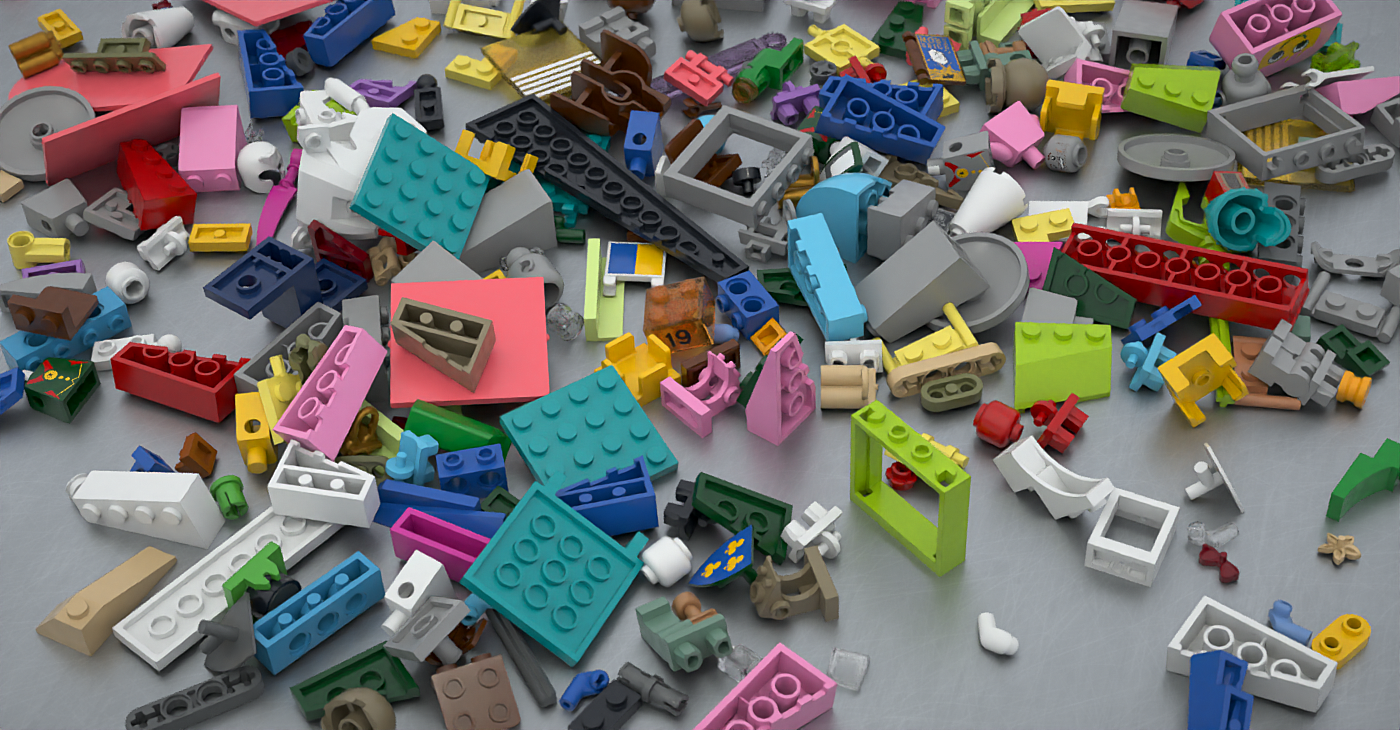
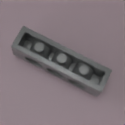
M1265 182L1263 193L1268 194V206L1276 207L1285 213L1291 223V233L1285 241L1275 246L1265 247L1258 242L1257 259L1302 267L1303 255H1297V253H1302L1304 236L1298 235L1303 234L1305 217H1300L1304 215L1306 198H1300L1301 186ZM1260 268L1256 269L1255 273L1259 278L1270 275L1269 272ZM1286 275L1284 279L1292 285L1294 275Z

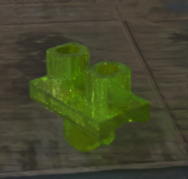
M1336 41L1327 49L1326 56L1319 52L1312 57L1310 69L1328 73L1360 68V61L1354 58L1360 44L1352 41L1344 46Z

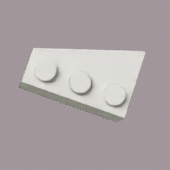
M293 439L288 444L267 486L274 514L370 528L380 506L375 476L342 461L337 464L325 458V454L318 450L314 452L308 451L300 446V442Z

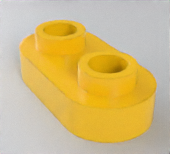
M1341 615L1313 639L1310 649L1337 662V669H1340L1367 646L1371 627L1364 618L1358 615Z

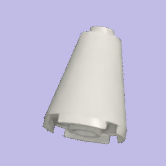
M184 7L135 12L126 17V22L122 23L121 32L122 38H147L151 42L150 49L174 47L193 29L194 18L192 13Z
M985 168L979 174L949 224L950 237L971 232L992 233L1009 223L1012 219L1019 217L1028 207V203L1024 205L1023 199L1026 197L1023 189L1009 174L1003 172L999 175L993 172L996 168Z

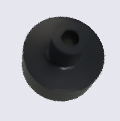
M746 167L732 172L733 184L735 186H742L743 194L755 193L754 184L762 180L760 168Z

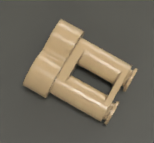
M384 237L379 241L378 246L367 250L366 253L370 256L375 281L378 286L386 285L390 278L396 276L401 271L397 258L396 241L393 237Z

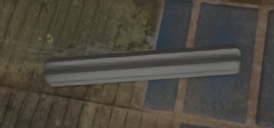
M487 609L485 611L487 618L538 704L542 707L554 704L557 700L556 691L517 626L495 609Z

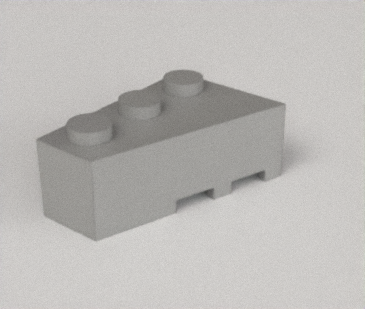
M903 179L889 190L890 196L888 198L882 196L878 199V206H869L867 208V254L888 259L924 229L930 217L934 218L938 210V201L935 200L936 188Z

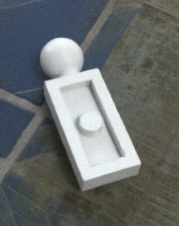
M155 334L94 342L91 361L94 362L96 371L112 369L110 358L129 342L168 347V351L171 353L180 352L182 350V343L173 334L163 335L158 341Z

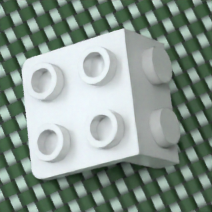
M1055 7L1022 25L1018 31L1022 39L1040 60L1041 65L1046 69L1050 80L1058 81L1062 78L1077 58L1085 60L1092 48L1061 7Z

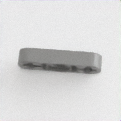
M1385 144L1365 146L1361 154L1316 166L1314 175L1319 182L1335 184L1386 171L1392 167L1395 151L1392 147ZM1349 162L1358 163L1360 165H1352Z

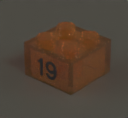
M704 276L646 289L643 332L646 339L647 336L654 334L670 348L671 353L714 344L716 302Z

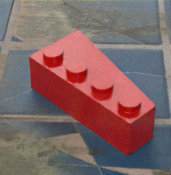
M133 139L128 142H120L117 174L123 189L127 190V199L133 205L134 216L139 219L138 226L140 231L157 229L170 221L174 216H180L183 220V225L193 224L197 193L147 140Z
M129 342L110 358L116 389L220 423L235 409V394H238L233 374L251 360L249 358H240L239 362L228 361L226 355L213 354L212 358L196 356V351L191 350L171 353L168 351V347Z

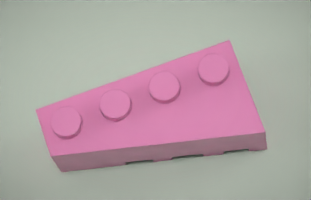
M345 325L272 430L288 444L293 439L300 442L302 448L311 452L318 450L325 454L326 459L334 462L388 351L363 328Z

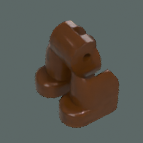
M603 29L600 33L601 64L598 65L588 59L581 61V73L578 71L571 73V99L557 92H552L550 95L551 108L577 129L599 136H613L618 130L626 134L631 110L658 112L661 120L672 104L670 97L650 88L652 66L647 54L639 46L606 29ZM608 91L613 92V93H615V94H617V95H619V96H621V97L614 96V95L609 94V93H607V92H608Z

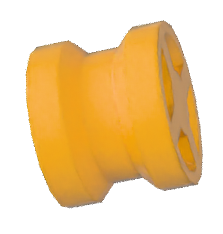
M1346 370L1340 382L1336 400L1340 402H1353L1355 407L1362 409L1371 387L1372 378L1367 376L1359 378L1353 372Z

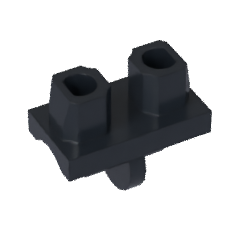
M681 479L676 488L675 498L676 501L685 504L682 506L668 502L663 513L664 524L679 528V539L689 541L697 524L706 527L707 524L717 523L691 505L695 482Z

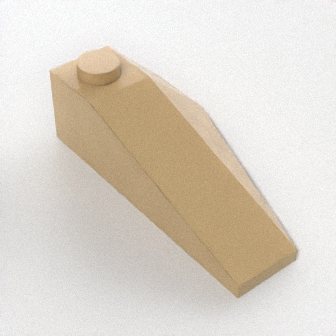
M148 546L59 603L35 628L36 632L91 657L113 633L112 627L126 618L173 567L177 562V558Z

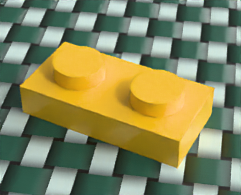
M61 9L37 17L39 27L45 33L52 30L57 41H60V44H62L60 46L61 49L73 46L76 42L84 40L81 30Z
M251 223L194 224L188 240L190 252L248 251L253 233Z

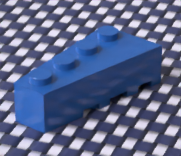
M337 0L334 5H328L325 8L326 15L318 17L303 35L313 63L326 67L336 65L340 59L349 52H352L356 46L365 39H368L372 33L381 26H384L388 20L396 15L392 0Z
M264 29L237 31L239 60L250 118L264 119L267 117L285 116L296 105L299 106L300 92L304 91V87L300 82L296 81L292 69L287 68L284 57L277 53L275 44Z
M845 74L823 110L814 133L842 140L847 136L870 149L926 165L927 159H930L946 126Z
M829 76L819 92V107L825 109L843 77ZM855 78L934 121H937L943 110V84L933 83V87H919V82H908L907 86L891 85V80L866 83L865 78Z

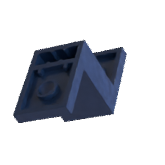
M268 236L206 284L203 290L205 297L249 320L262 311L263 317L287 329L317 302L338 312L342 311V300L357 298L368 289L367 279L324 258L315 264L314 258Z

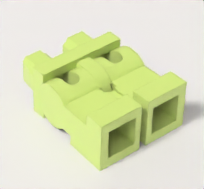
M947 0L945 3L944 22L946 24L944 25L943 36H950L953 41L960 43L959 51L968 50L969 41L976 37L977 17L992 0Z

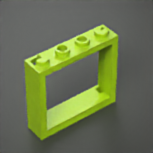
M875 400L851 415L850 500L939 577L943 576L965 561L971 476L880 401ZM883 447L939 493L938 528L882 481ZM942 481H945L948 484V486L944 487L940 483Z

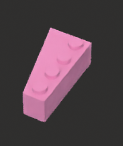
M779 642L693 730H797L833 708L838 683Z

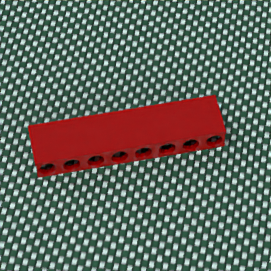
M1079 223L1072 224V233L1061 250L1136 298L1137 302L1161 307L1167 305L1168 308L1172 309L1193 295H1196L1202 306L1190 313L1274 330L1280 320L1283 319L1293 325L1290 330L1291 332L1310 292L1308 288V269ZM1078 234H1088L1093 240L1081 241ZM1115 239L1121 245L1110 247L1106 240ZM1144 245L1150 251L1139 253L1135 246ZM1168 250L1174 251L1180 257L1168 259L1164 252ZM1197 256L1204 257L1209 263L1198 265L1194 262L1193 258ZM1227 262L1234 263L1240 269L1229 272L1224 268L1223 264ZM1260 268L1269 272L1270 275L1259 278L1253 271ZM1286 275H1295L1301 281L1298 286L1289 284L1284 277Z

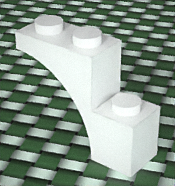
M1033 436L1014 442L993 459L1014 493L1026 488L1029 492L1035 490L1055 520L1065 516L1073 519L1087 509L1090 513L1098 510L1107 503L1105 497L1115 489L1108 477L1103 479L1087 478L1064 468L1041 448Z

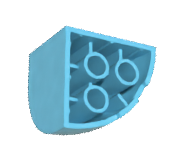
M843 173L829 177L816 184L801 197L796 206V216L801 218L822 213L840 257L856 264L867 252V208L871 205L878 206V199L882 196L888 198L892 183L866 173Z

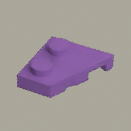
M358 79L349 85L365 97L369 107L396 108L414 94V90L417 89L416 81H409L404 87L393 86V80Z

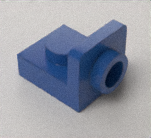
M1206 50L1190 52L1186 66L1218 67L1219 70H1224L1226 63L1221 56Z

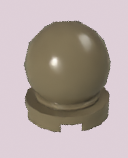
M1000 58L987 59L986 67L991 68V77L985 78L986 105H990L988 113H1001L1004 105L1008 108L1017 101H1020L1027 111L1035 110L1043 104L1049 75L1040 63L1028 58L1011 60L1004 66Z

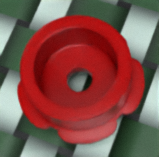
M898 461L892 463L891 467H888L885 472L886 478L889 479V485L898 491L911 489L918 479V476Z

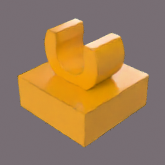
M1130 187L1129 193L1120 194L1119 189L1116 188L1112 194L1106 195L1109 199V206L1107 208L1141 209L1134 187Z

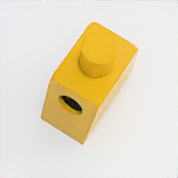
M260 393L235 394L236 438L240 453L249 472L255 474L263 473L267 470V464L278 461V444L274 445ZM253 420L259 421L261 425L253 426Z

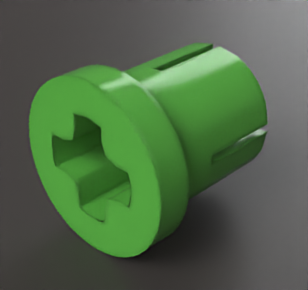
M235 475L223 476L214 481L210 487V494L218 502L223 516L230 520L239 518V513L243 516L249 508L243 495V483Z

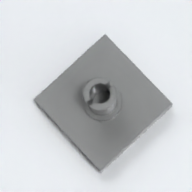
M431 596L387 641L384 647L394 657L422 662L433 652L442 662L443 666L453 664L461 657L462 651L458 649L447 635L471 610L462 600Z

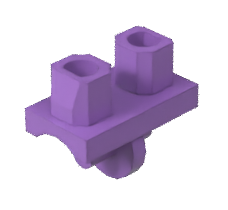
M791 81L783 83V91L776 93V96L772 97L773 110L770 111V116L773 121L780 119L785 126L795 124L798 121V113L805 112L808 115L815 105L819 107V92L821 89L818 84L803 88L802 86L795 87Z

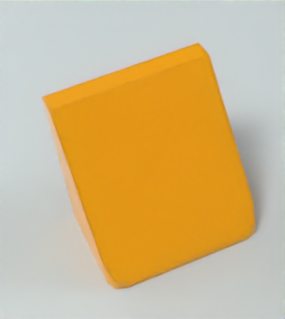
M772 317L750 339L764 356H768L778 340L785 337L788 333Z

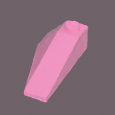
M1400 76L1340 81L1314 90L1353 118V116L1363 114L1376 107V105L1399 94Z

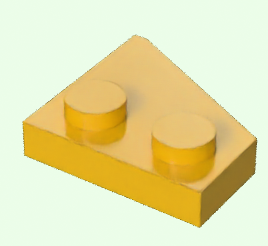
M416 17L371 40L372 48L417 59L440 33V22Z

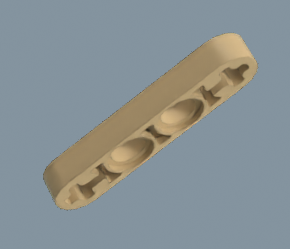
M985 343L899 366L887 375L886 383L895 397H907L921 393L922 386L929 381L962 373H970L981 377L997 372L1004 366L1006 357L996 343ZM967 362L965 366L958 370H955V368L959 364ZM938 370L933 376L925 378L930 372Z

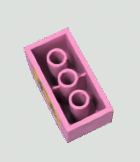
M1248 0L1220 13L1209 41L1230 70L1232 69V61L1237 55L1249 53L1257 58L1259 63L1258 70L1267 77L1297 64L1317 52L1332 35L1342 13L1332 0Z

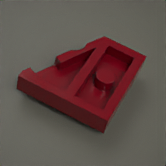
M311 20L300 21L293 26L282 30H275L268 34L276 46L277 53L284 57L285 64H287L286 56L292 50L302 48L308 52L303 35L313 24Z
M313 220L307 228L316 261L319 262L324 258L367 279V283H369L374 276L369 254L319 221Z

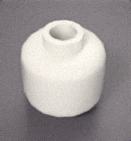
M130 262L115 264L110 268L105 279L106 287L108 286L125 304H135L144 299L150 287L149 278L146 273Z
M664 536L642 554L645 566L641 568V571L652 585L659 582L664 587H671L690 572V560L693 559V556L678 537L672 539Z

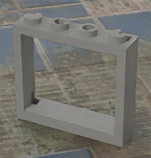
M1306 84L1208 110L1206 135L1211 140L1231 148L1235 152V160L1260 181H1265L1363 153L1365 127L1316 90H1306L1304 87ZM1304 115L1329 135L1265 152L1241 132ZM1272 158V161L1267 162V159Z
M723 105L664 172L663 179L666 196L755 229L764 216H768L773 205L783 198L785 191L792 182L797 181L806 165L811 163V156L815 152L812 135ZM732 133L788 152L750 199L693 179Z

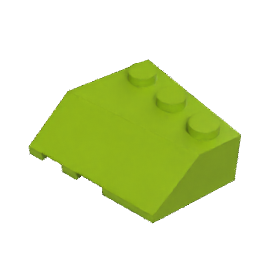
M1132 63L1120 109L1201 133L1207 122L1208 110H1211L1213 107L1221 71L1218 67Z
M1015 322L1013 341L1014 409L1023 414L1025 413V408H1031L1036 401L1053 400L1055 403L1066 401L1071 393L1080 398L1077 403L1109 397L1111 392L1112 363L1111 325Z

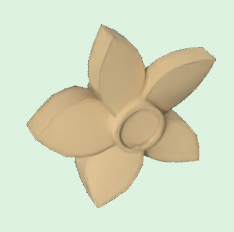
M1327 533L1326 541L1328 543L1319 546L1317 551L1320 553H1333L1332 559L1337 565L1342 563L1345 558L1351 560L1361 558L1359 549L1353 545L1354 536L1348 535L1336 537L1333 534Z

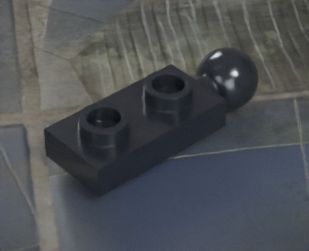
M423 74L417 79V89L414 90L416 121L426 130L445 128L441 87H438L434 76Z

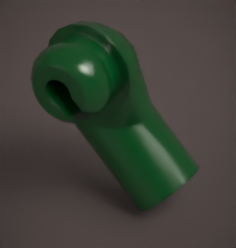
M554 216L557 241L561 243H585L586 232L584 229H569L565 226V218L563 216Z

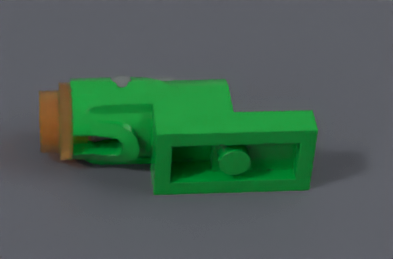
M793 38L781 51L763 48L752 61H745L732 85L734 99L746 104L754 101L767 87L781 91L783 83L788 82L804 62L803 40Z

